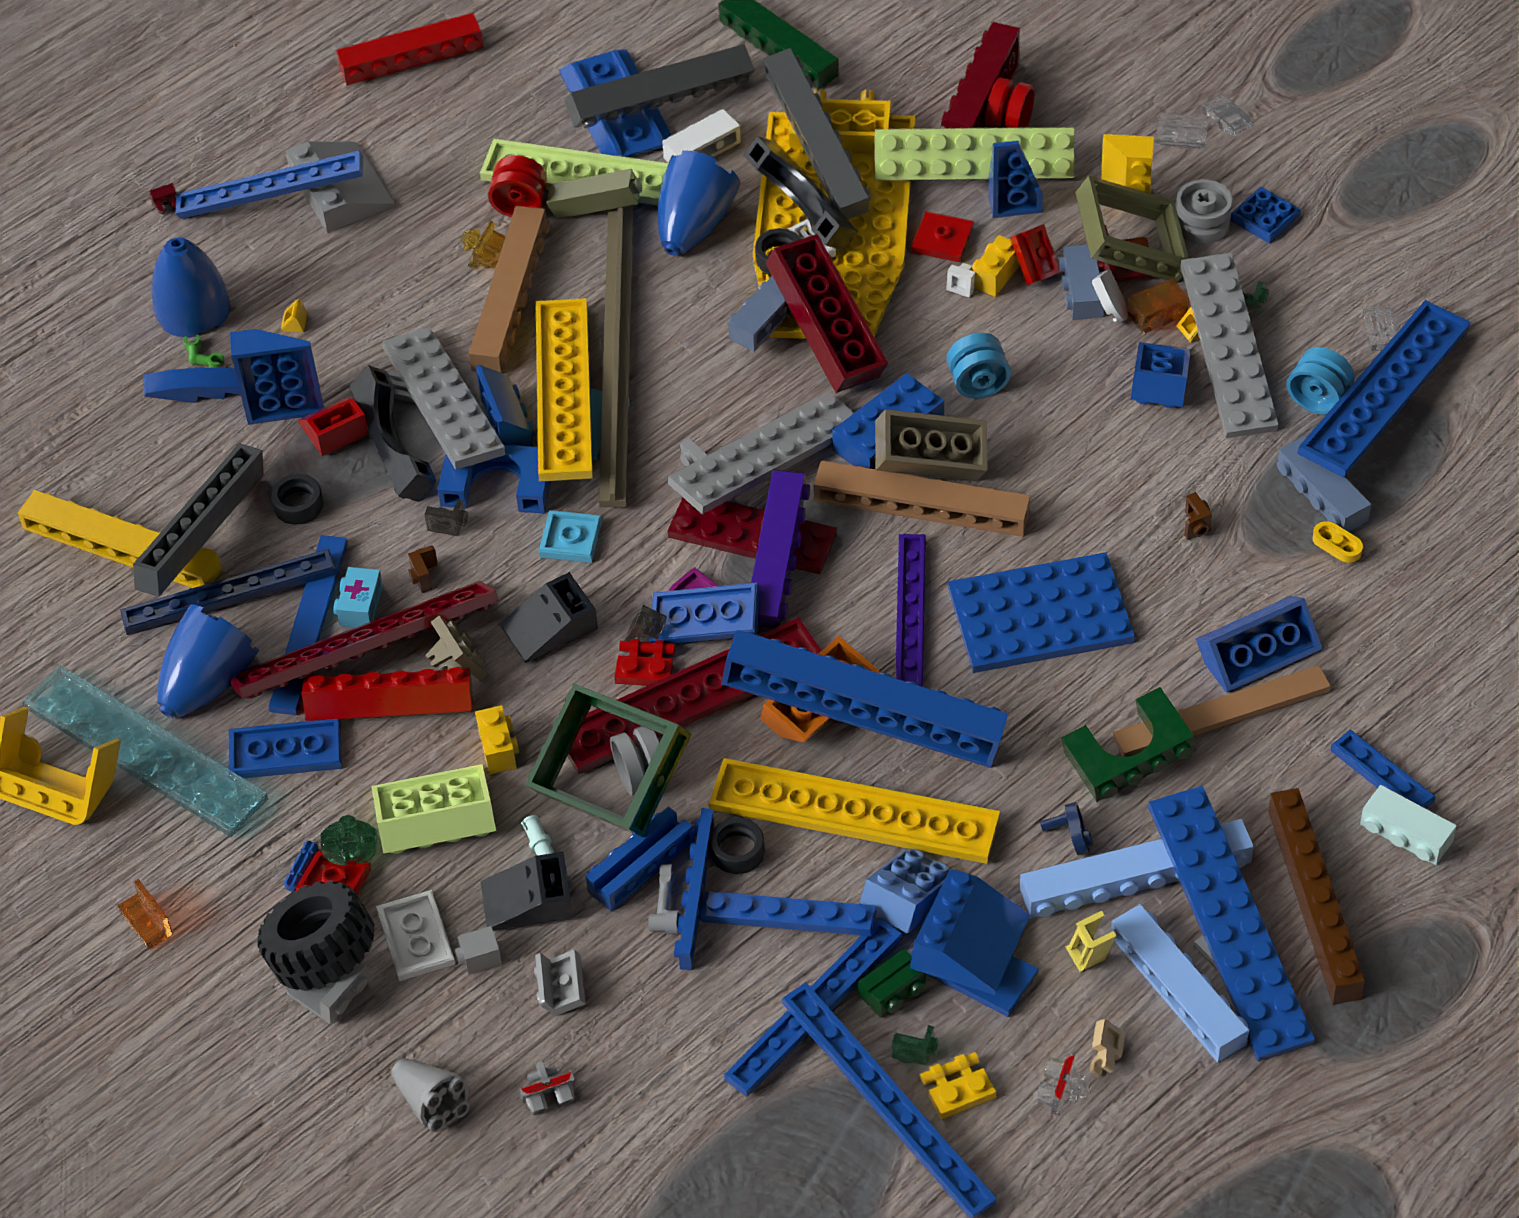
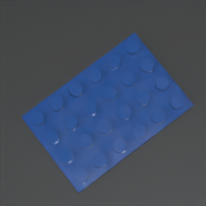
M1107 552L948 581L949 594L973 673L1134 643L1135 636Z

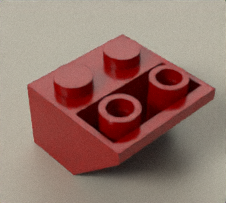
M344 398L298 420L300 426L322 457L369 435L365 414L353 398Z

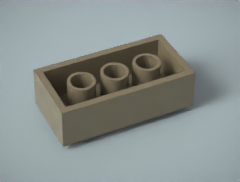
M885 409L875 420V468L877 471L977 481L987 472V421Z

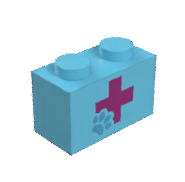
M348 567L346 577H342L340 581V598H336L334 602V614L338 616L340 626L356 628L374 621L383 590L380 570Z

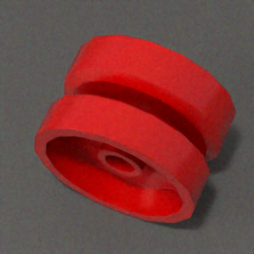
M999 77L989 96L985 127L1028 128L1035 101L1034 85L1020 82L1015 87L1013 80Z
M519 155L503 157L496 163L493 170L492 181L488 190L489 203L496 211L511 218L515 206L540 208L546 188L547 173L542 165L534 159Z

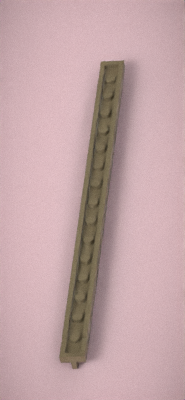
M633 205L608 209L599 507H626Z

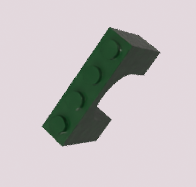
M1161 687L1136 699L1138 715L1152 734L1151 742L1142 752L1129 757L1111 755L1101 748L1086 725L1061 737L1065 755L1096 802L1114 796L1117 791L1129 785L1139 783L1142 778L1154 772H1160L1167 765L1179 759H1186L1192 752L1196 751L1193 733Z

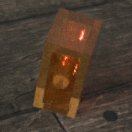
M1172 278L1129 296L1128 316L1139 330L1145 334L1173 321L1181 320L1188 311L1189 298Z

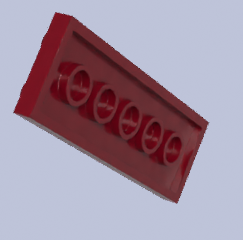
M682 497L667 530L668 538L756 559L765 510L726 501L701 514ZM805 520L804 524L799 526V531H801L800 547H795L794 555H797L796 569L821 574L837 536V527Z

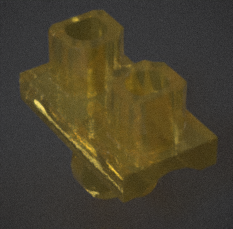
M490 220L482 236L479 235L480 231L476 228L473 231L466 230L463 232L461 241L464 244V249L466 251L474 249L468 267L475 269L478 263L491 268L497 253L486 247L489 246L500 251L506 236L494 230L497 223Z

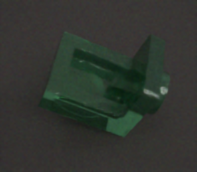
M1258 281L1254 294L1242 291L1246 307L1249 305L1256 308L1261 307L1262 303H1266L1269 295L1267 282Z
M928 1025L924 1039L894 1033L892 1058L907 1064L917 1063L927 1066L930 1055L935 1056L939 1038L934 1037V1026Z

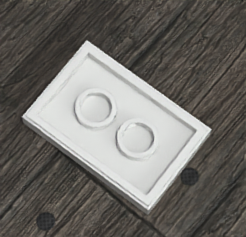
M432 890L376 906L399 981L456 965Z

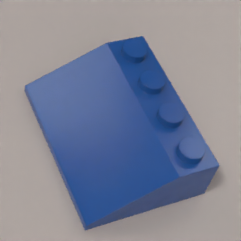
M259 329L230 332L231 357L248 425L302 418L324 408L310 341Z
M950 868L914 942L910 968L995 995L1028 924L1030 915L981 878Z

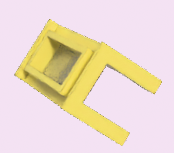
M1102 911L1077 922L1076 925L1078 927L1070 944L1065 947L1079 972L1104 961L1117 936L1112 931L1096 940L1094 939L1096 930L1105 916Z

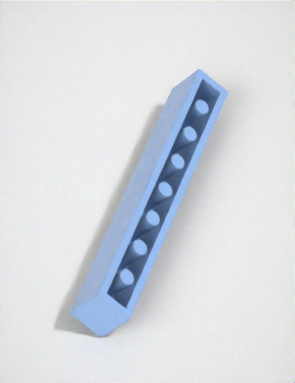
M1242 819L1220 824L1239 868L1252 863L1253 844ZM1162 839L1020 874V892L1030 918L1046 917L1054 912L1066 909L1074 910L1082 905L1094 902L1102 903L1110 898L1122 895L1130 896L1137 891L1149 888L1157 889L1165 884L1177 882L1179 878Z

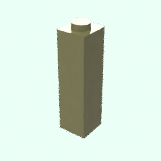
M632 169L554 183L549 185L546 203L556 219L638 204L639 195L642 192V182L636 177Z

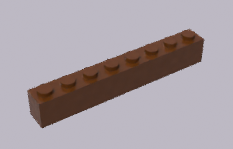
M1299 788L1272 792L1270 794L1268 813L1332 1005L1362 1000L1365 980Z

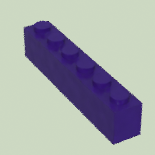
M775 470L772 472L751 583H758L760 586L758 627L776 628L781 625L782 619L787 618L788 603H785L786 595H791L792 592L790 573L796 570L797 555H794L795 547H800L801 544L799 526L804 524L806 517V508H803L804 500H809L810 484H806L804 473Z

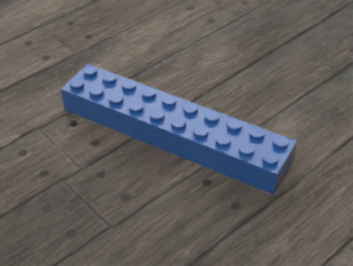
M736 629L726 659L721 684L989 768H991L1008 717V713L1002 712L996 707L982 706L967 698L953 697L941 690L924 688L912 681L905 682L895 679L887 673H876L866 670L861 665H850L832 656H821L812 653L806 648H796L786 645L777 639L770 640L760 637L752 631H741Z

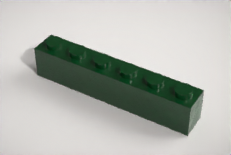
M722 0L718 3L719 21L724 26L735 31L738 36L753 44L756 49L771 56L790 48L795 57L799 56L803 65L802 71L804 75H809L815 89L820 90L839 76V60L836 56L757 1Z

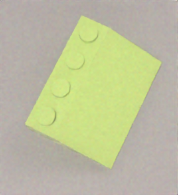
M482 764L371 786L383 853L390 852L396 854L414 847L427 848L434 843L444 841L456 842L464 837H481L496 831Z

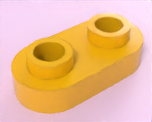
M1329 521L1320 522L1314 527L1312 539L1316 546L1345 563H1353L1360 559L1363 544L1359 538Z

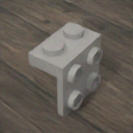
M357 963L353 967L354 970L348 975L344 974L340 977L339 981L335 983L330 982L326 984V987L320 989L314 987L310 991H303L287 987V995L331 1024L338 1015H341L346 1010L351 1000L365 988L368 982L366 965Z

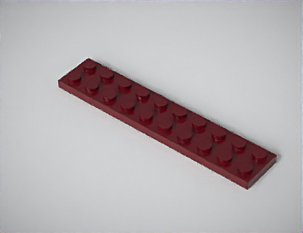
M480 580L247 668L240 672L237 677L230 678V686L242 698L251 699L258 697L265 689L284 687L288 684L289 680L297 677L298 679L308 678L314 674L315 670L323 667L324 669L334 668L340 664L339 661L347 658H360L365 655V651L373 648L376 650L384 649L397 639L407 640L416 636V632L423 629L434 630L435 628L431 621L438 616H441L445 621L450 619L456 621L467 616L466 613L473 610L483 611L492 607V603L499 601L496 590Z
M799 617L758 635L770 640H780L784 644L796 648H806L815 654H819L822 651ZM729 648L617 699V701L684 727L754 694L721 684ZM598 708L588 712L567 757L578 775L614 759L610 745V738L624 732L633 740L634 729L640 727V725ZM655 732L657 738L663 736V734Z

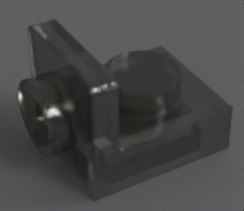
M457 500L453 510L427 506L424 514L427 531L453 536L459 535L461 527H465L468 520V511H465L463 500Z
M643 605L633 618L624 641H630L631 638L639 639L640 637L644 639L646 635L658 639L663 631L667 616Z

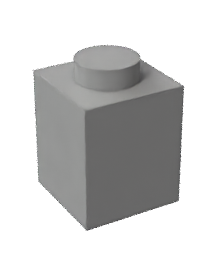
M491 926L457 936L460 947L455 949L459 965L465 964L468 975L502 965L499 947Z

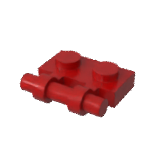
M632 638L630 641H620L619 651L629 652V656L618 655L614 676L615 684L648 686L672 675L673 659L663 657L664 654H675V644L665 643L664 640H655V643L640 642V639ZM639 653H654V657H639Z

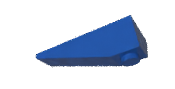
M1019 141L993 143L988 182V198L993 218L1042 213V190Z

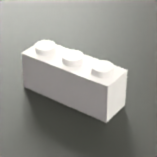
M722 109L663 140L664 159L669 163L672 155H681L682 151H695L714 158L741 143L740 125Z

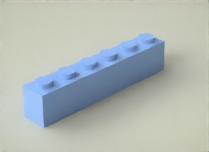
M1139 904L1111 921V932L1114 931L1117 935L1115 943L1217 1063L1247 1046L1249 1028L1246 1021L1241 1016L1237 1017L1230 1009L1227 999L1223 995L1216 993L1208 977L1197 971L1190 956L1178 949L1174 938L1170 933H1165L1160 928L1156 917L1151 912H1147Z

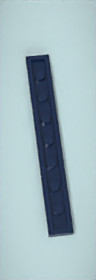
M325 549L120 609L125 632L129 635L181 620L188 607L192 604L201 606L206 610L205 612L328 577L336 574L330 550Z

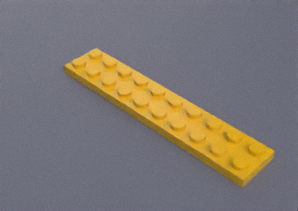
M587 298L536 301L539 482L593 478Z
M723 758L709 801V809H713V811L908 849H917L923 852L988 864L1000 819V811L727 758Z

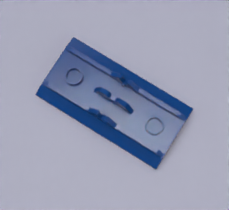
M627 49L613 50L570 63L559 69L569 92L639 73ZM649 107L641 109V112L632 116H628L627 113L619 115L618 119L611 122H606L605 120L598 121L596 125L588 128L600 154L627 158L658 148L663 149L662 141L672 136L659 109L650 110Z

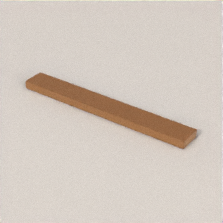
M1318 665L1177 712L1193 735L1196 736L1328 693L1331 686ZM1142 722L1114 731L1113 740L1122 757H1129L1142 752L1151 742L1152 734Z

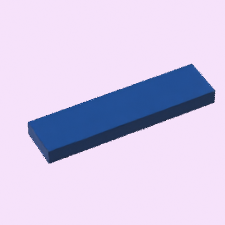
M1351 729L1331 745L1330 751L1376 788L1382 785L1425 809H1428L1435 803L1436 796Z

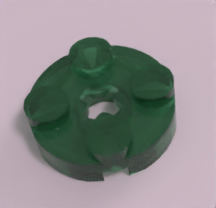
M351 815L342 816L339 821L327 826L320 834L323 856L330 862L338 865H347V861H356V865L362 864L370 860L377 852V829L364 821L356 820Z

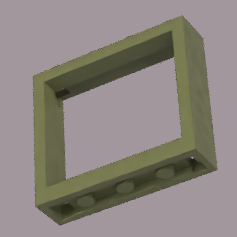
M1088 175L1076 191V197L1091 259L1178 283L1183 277L1181 260L1189 258L1174 201ZM1100 205L1156 221L1163 251L1108 236Z

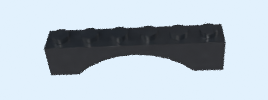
M757 136L743 156L757 171L776 184L799 206L809 220L812 232L819 235L825 246L844 251L858 230L777 142Z
M367 365L349 385L354 395V400L365 414L370 436L374 440L378 449V455L382 458L386 467V473L393 483L395 493L403 499L407 498L418 502L437 480L429 463L411 456L404 449L398 438L394 422L395 388L388 372Z

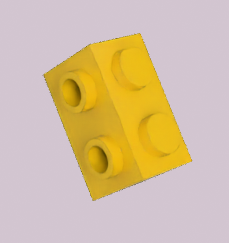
M998 235L993 243L987 245L983 256L975 260L972 266V271L975 272V289L996 297L1018 269L1020 264L1011 239Z
M502 705L475 711L478 732L489 775L517 769L514 754L519 753L516 737L510 738L509 732L514 731L510 715H504Z

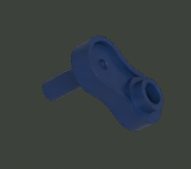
M1077 802L1065 805L1066 814L1040 821L1043 832L1069 824L1072 843L1077 855L1090 852L1089 847L1093 846L1092 836L1089 829L1085 830L1082 814Z

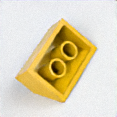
M1103 134L1101 179L1151 194L1154 137Z

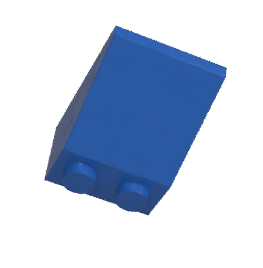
M1139 342L1130 400H1136L1140 404L1158 403L1167 408L1183 407L1190 349Z

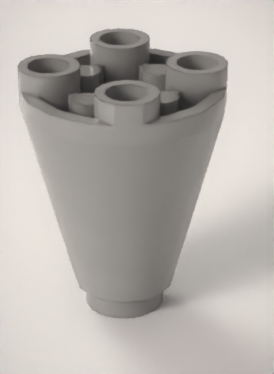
M403 1058L394 1065L392 1077L420 1123L431 1131L439 1132L443 1127L448 1126L455 1119L463 1117L468 1112L469 1088L466 1081L457 1074L414 1059Z

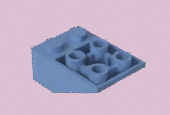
M906 848L866 879L859 904L875 905L877 918H881L886 923L908 934L929 913L950 868L942 862L923 855L917 849Z

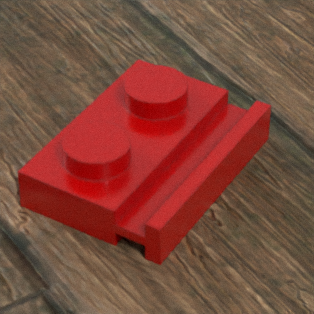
M1044 224L1010 237L1027 285L1060 273V267Z

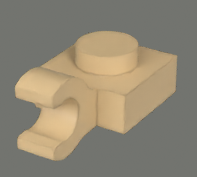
M1106 1019L1096 1022L1092 1048L1098 1051V1054L1091 1062L1090 1072L1098 1077L1102 1076L1103 1069L1112 1073L1115 1068L1114 1061L1122 1058L1126 1033Z

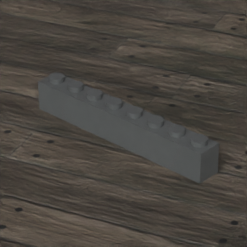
M745 44L570 92L564 102L574 127L583 126L584 128H589L601 120L611 122L618 119L619 115L627 113L628 116H632L647 107L653 110L661 107L663 103L668 101L677 103L685 99L686 96L699 97L705 94L707 90L714 89V91H720L725 89L728 84H744L749 81V77L755 69Z
M789 48L763 58L764 73L830 201L848 220L869 212V201L872 200L867 186H862L859 170L857 167H852L849 151L841 146L842 140L837 130L833 131L830 115L827 111L823 112L821 98L818 93L812 91L811 79L808 74L804 75L802 71L803 65L799 56L795 57Z
M238 443L133 563L135 590L157 597L165 591L264 475L263 450Z

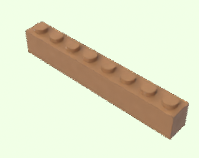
M515 206L468 353L471 371H476L475 366L482 365L502 373L504 364L507 365L509 362V347L515 343V328L520 326L521 309L525 308L527 304V289L532 288V273L538 269V254L543 252L544 235H548L550 229V221L546 220L545 209Z
M821 461L813 484L814 502L1021 537L1024 536L1030 513V495L947 482L940 479L917 477L915 475L877 471L862 466H851L837 462Z

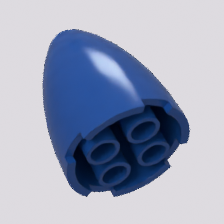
M682 151L681 155L671 156L664 174L658 201V230L661 245L666 253L677 256L694 248L715 229L730 208L741 182L733 170L726 171L721 166L715 164L717 159L695 151Z
M182 237L170 239L160 251L153 271L152 303L155 317L163 326V330L169 334L178 337H196L199 332L206 331L212 327L218 328L224 323L231 308L230 298L219 270L201 248Z
M194 604L188 607L178 623L166 649L160 670L157 703L161 706L159 711L171 719L174 716L182 717L192 713L222 694L230 686V678L237 677L240 672L247 669L259 652V649L256 647L252 649L250 646L252 640L237 627L222 617L217 618L212 614L205 615L206 610Z

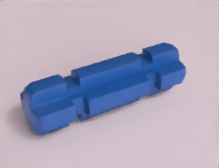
M306 841L301 848L303 852L298 854L289 871L291 874H288L284 881L286 890L296 893L299 881L316 852L319 851L318 844L315 842Z

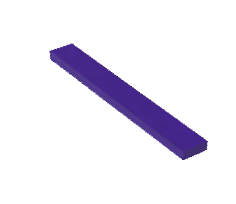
M899 534L895 679L905 682L912 681L923 687L926 534Z

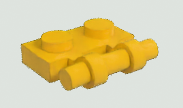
M976 1052L966 1056L960 1054L955 1056L951 1062L941 1066L939 1063L932 1065L930 1070L920 1073V1078L924 1085L934 1081L937 1086L929 1089V1098L941 1120L996 1098V1091L984 1068L972 1072L970 1069L971 1066L979 1064ZM959 1071L960 1078L947 1082L946 1076Z

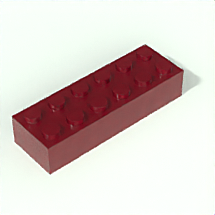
M992 21L988 31H984L981 45L975 49L974 60L972 63H968L965 78L960 79L957 94L952 95L948 112L943 113L941 126L944 128H986L987 104L996 80L999 77L1012 80L1019 65V27Z
M815 234L773 248L765 264L835 393L880 378L888 362L819 235Z

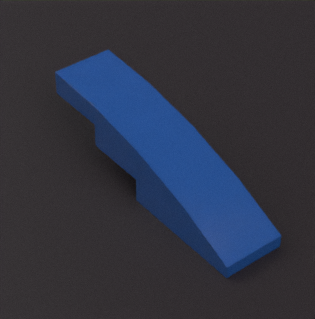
M186 368L144 374V397L196 403L198 396L224 399L225 393L240 394L234 368Z

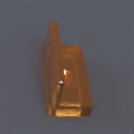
M137 879L133 882L137 894L117 906L119 912L149 950L171 937L173 932L165 912L141 881Z

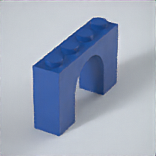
M504 445L505 455L455 470L445 454L437 489L440 507L467 508L471 486L477 477L491 470H507L520 478L516 493L518 511L545 514L551 481L539 482L538 447Z

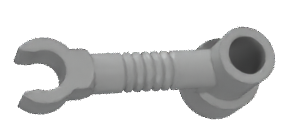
M661 864L657 914H649V931H666L667 934H679L678 922L680 912L669 911L671 887L674 882L672 864Z

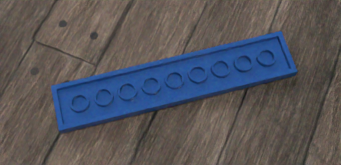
M1425 300L1300 444L1297 454L1344 478L1467 333L1471 322Z
M1203 785L1149 801L1148 809L1235 1011L1248 1025V1041L1257 1062L1313 1045L1315 1041L1314 1036Z

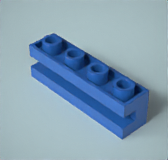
M669 806L661 813H656L652 817L643 837L632 834L628 841L622 846L613 849L599 865H594L585 876L587 891L612 912L660 871L661 864H669L694 842L693 826L685 819L681 823L678 822L677 813Z

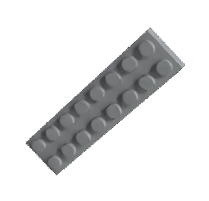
M1232 253L1181 260V269L1225 437L1231 438L1278 431L1277 417Z
M431 327L382 341L385 353L455 470L505 455L504 445Z
M828 391L671 474L668 477V484L701 514H704L772 477L773 470L783 471L833 444L832 430L854 414V412Z

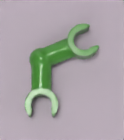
M198 334L196 335L197 340L195 342H188L187 337H184L185 349L189 352L188 359L191 364L209 366V368H220V363H224V356L221 353H212L209 356L199 354L201 340Z

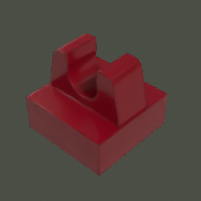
M173 183L149 190L152 206H155L160 214L164 213L162 205L166 202L172 205L173 210L176 209V190Z

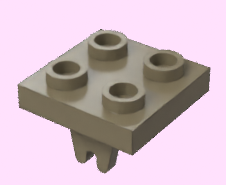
M441 616L431 621L441 638L426 654V657L432 660L431 665L433 667L439 666L441 670L453 667L470 668L471 674L479 681L489 675L483 666L486 661L477 650L474 651L471 646L474 642L465 631L461 633L452 620L447 622Z

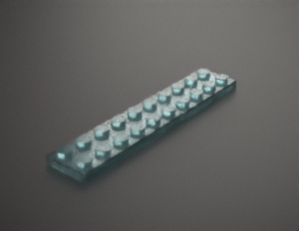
M61 665L22 701L23 705L28 707L30 712L92 751L94 747L116 738L120 739L121 744L116 766L229 837H232L268 800L265 791Z

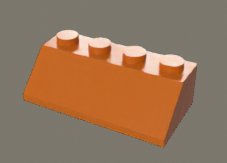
M840 636L836 637L818 654L835 657L839 661L850 665H861L866 670L876 673L880 672ZM771 699L764 703L760 720L779 737L804 743L830 719Z

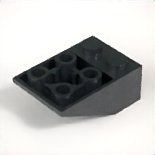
M570 572L545 583L500 623L501 628L525 663L598 629L596 609Z
M564 851L533 856L481 881L486 927L491 926L493 931L573 918Z

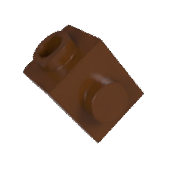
M1196 492L1187 495L1185 513L1189 519L1185 522L1184 536L1187 540L1195 537H1201L1211 531L1212 513L1208 503L1205 500H1201Z
M433 545L408 553L411 569H408L411 582L413 585L418 584L422 593L432 590L427 569L438 565L436 550Z

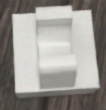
M962 263L960 267L951 265L947 273L946 290L970 298L974 292L975 272L972 271V265Z

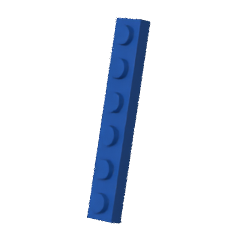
M702 808L700 819H695L694 836H697L696 843H691L690 860H693L692 867H687L686 884H689V890L684 891L682 897V908H685V915H680L678 922V933L682 934L681 940H676L674 947V958H679L680 970H692L700 921L699 914L703 902L711 851L710 837L714 829L713 809Z
M705 891L699 916L701 922L872 936L876 907L875 905Z

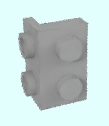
M574 949L552 959H548L542 953L535 955L536 966L534 973L538 980L539 991L537 992V1000L540 1006L547 1009L554 1016L585 1005L580 954Z

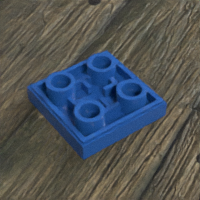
M1260 186L1230 214L1233 223L1270 244L1300 216L1301 209Z

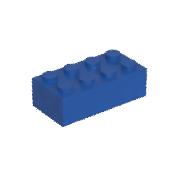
M906 373L832 430L833 451L853 466H862L876 470L875 420L882 412L887 409L944 416V400Z

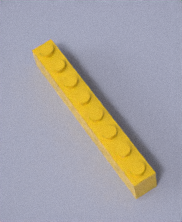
M36 490L32 492L18 511L24 530L133 567V563L161 533L147 529L140 524L135 525L126 522L117 516L112 517L96 509H89L73 501H65L50 493H42ZM201 547L173 582L190 588L214 582L222 571L218 553L210 548Z

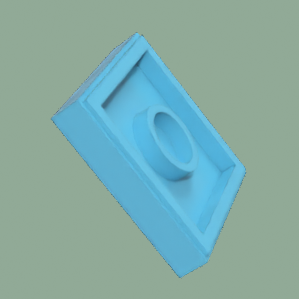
M549 510L539 548V557L592 563L602 524V516Z

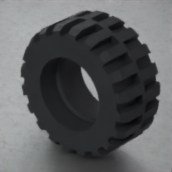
M320 881L315 882L312 886L306 885L299 888L298 892L290 893L284 901L278 902L273 907V911L264 918V924L260 925L257 947L282 985L294 990L310 991L314 987L320 989L326 987V984L330 982L335 983L339 981L341 976L344 974L348 975L354 970L353 967L357 963L360 964L364 960L365 953L370 951L372 941H374L375 924L356 892L348 885L335 881H327L326 883Z

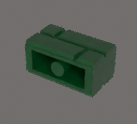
M905 949L858 981V994L860 998L879 1017H883L888 1012L890 1014L897 1012L901 1008L903 1001L910 996H919L927 985L926 973L910 968L912 956Z

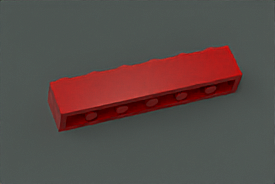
M472 12L336 50L339 69L346 86L483 49L484 46L481 29Z
M453 667L448 670L424 669L418 672L400 670L385 674L370 672L365 675L341 674L335 677L316 675L304 678L302 699L305 720L315 721L472 711L473 689L470 668Z

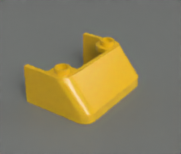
M24 706L1 715L0 799L73 825H79L87 821L114 781L121 740L116 738L93 748L91 765L88 767L85 778L40 762L42 753L40 743L34 737L25 734L29 712L28 707Z

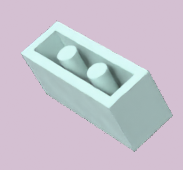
M1382 785L1378 787L1363 807L1360 823L1371 833L1381 835L1390 840L1395 846L1403 847L1414 853L1421 860L1429 861L1434 865L1438 864L1453 843L1457 826Z

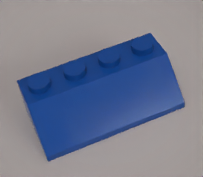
M1295 596L1284 598L1196 638L1204 664L1225 692L1232 691L1323 649L1305 598Z

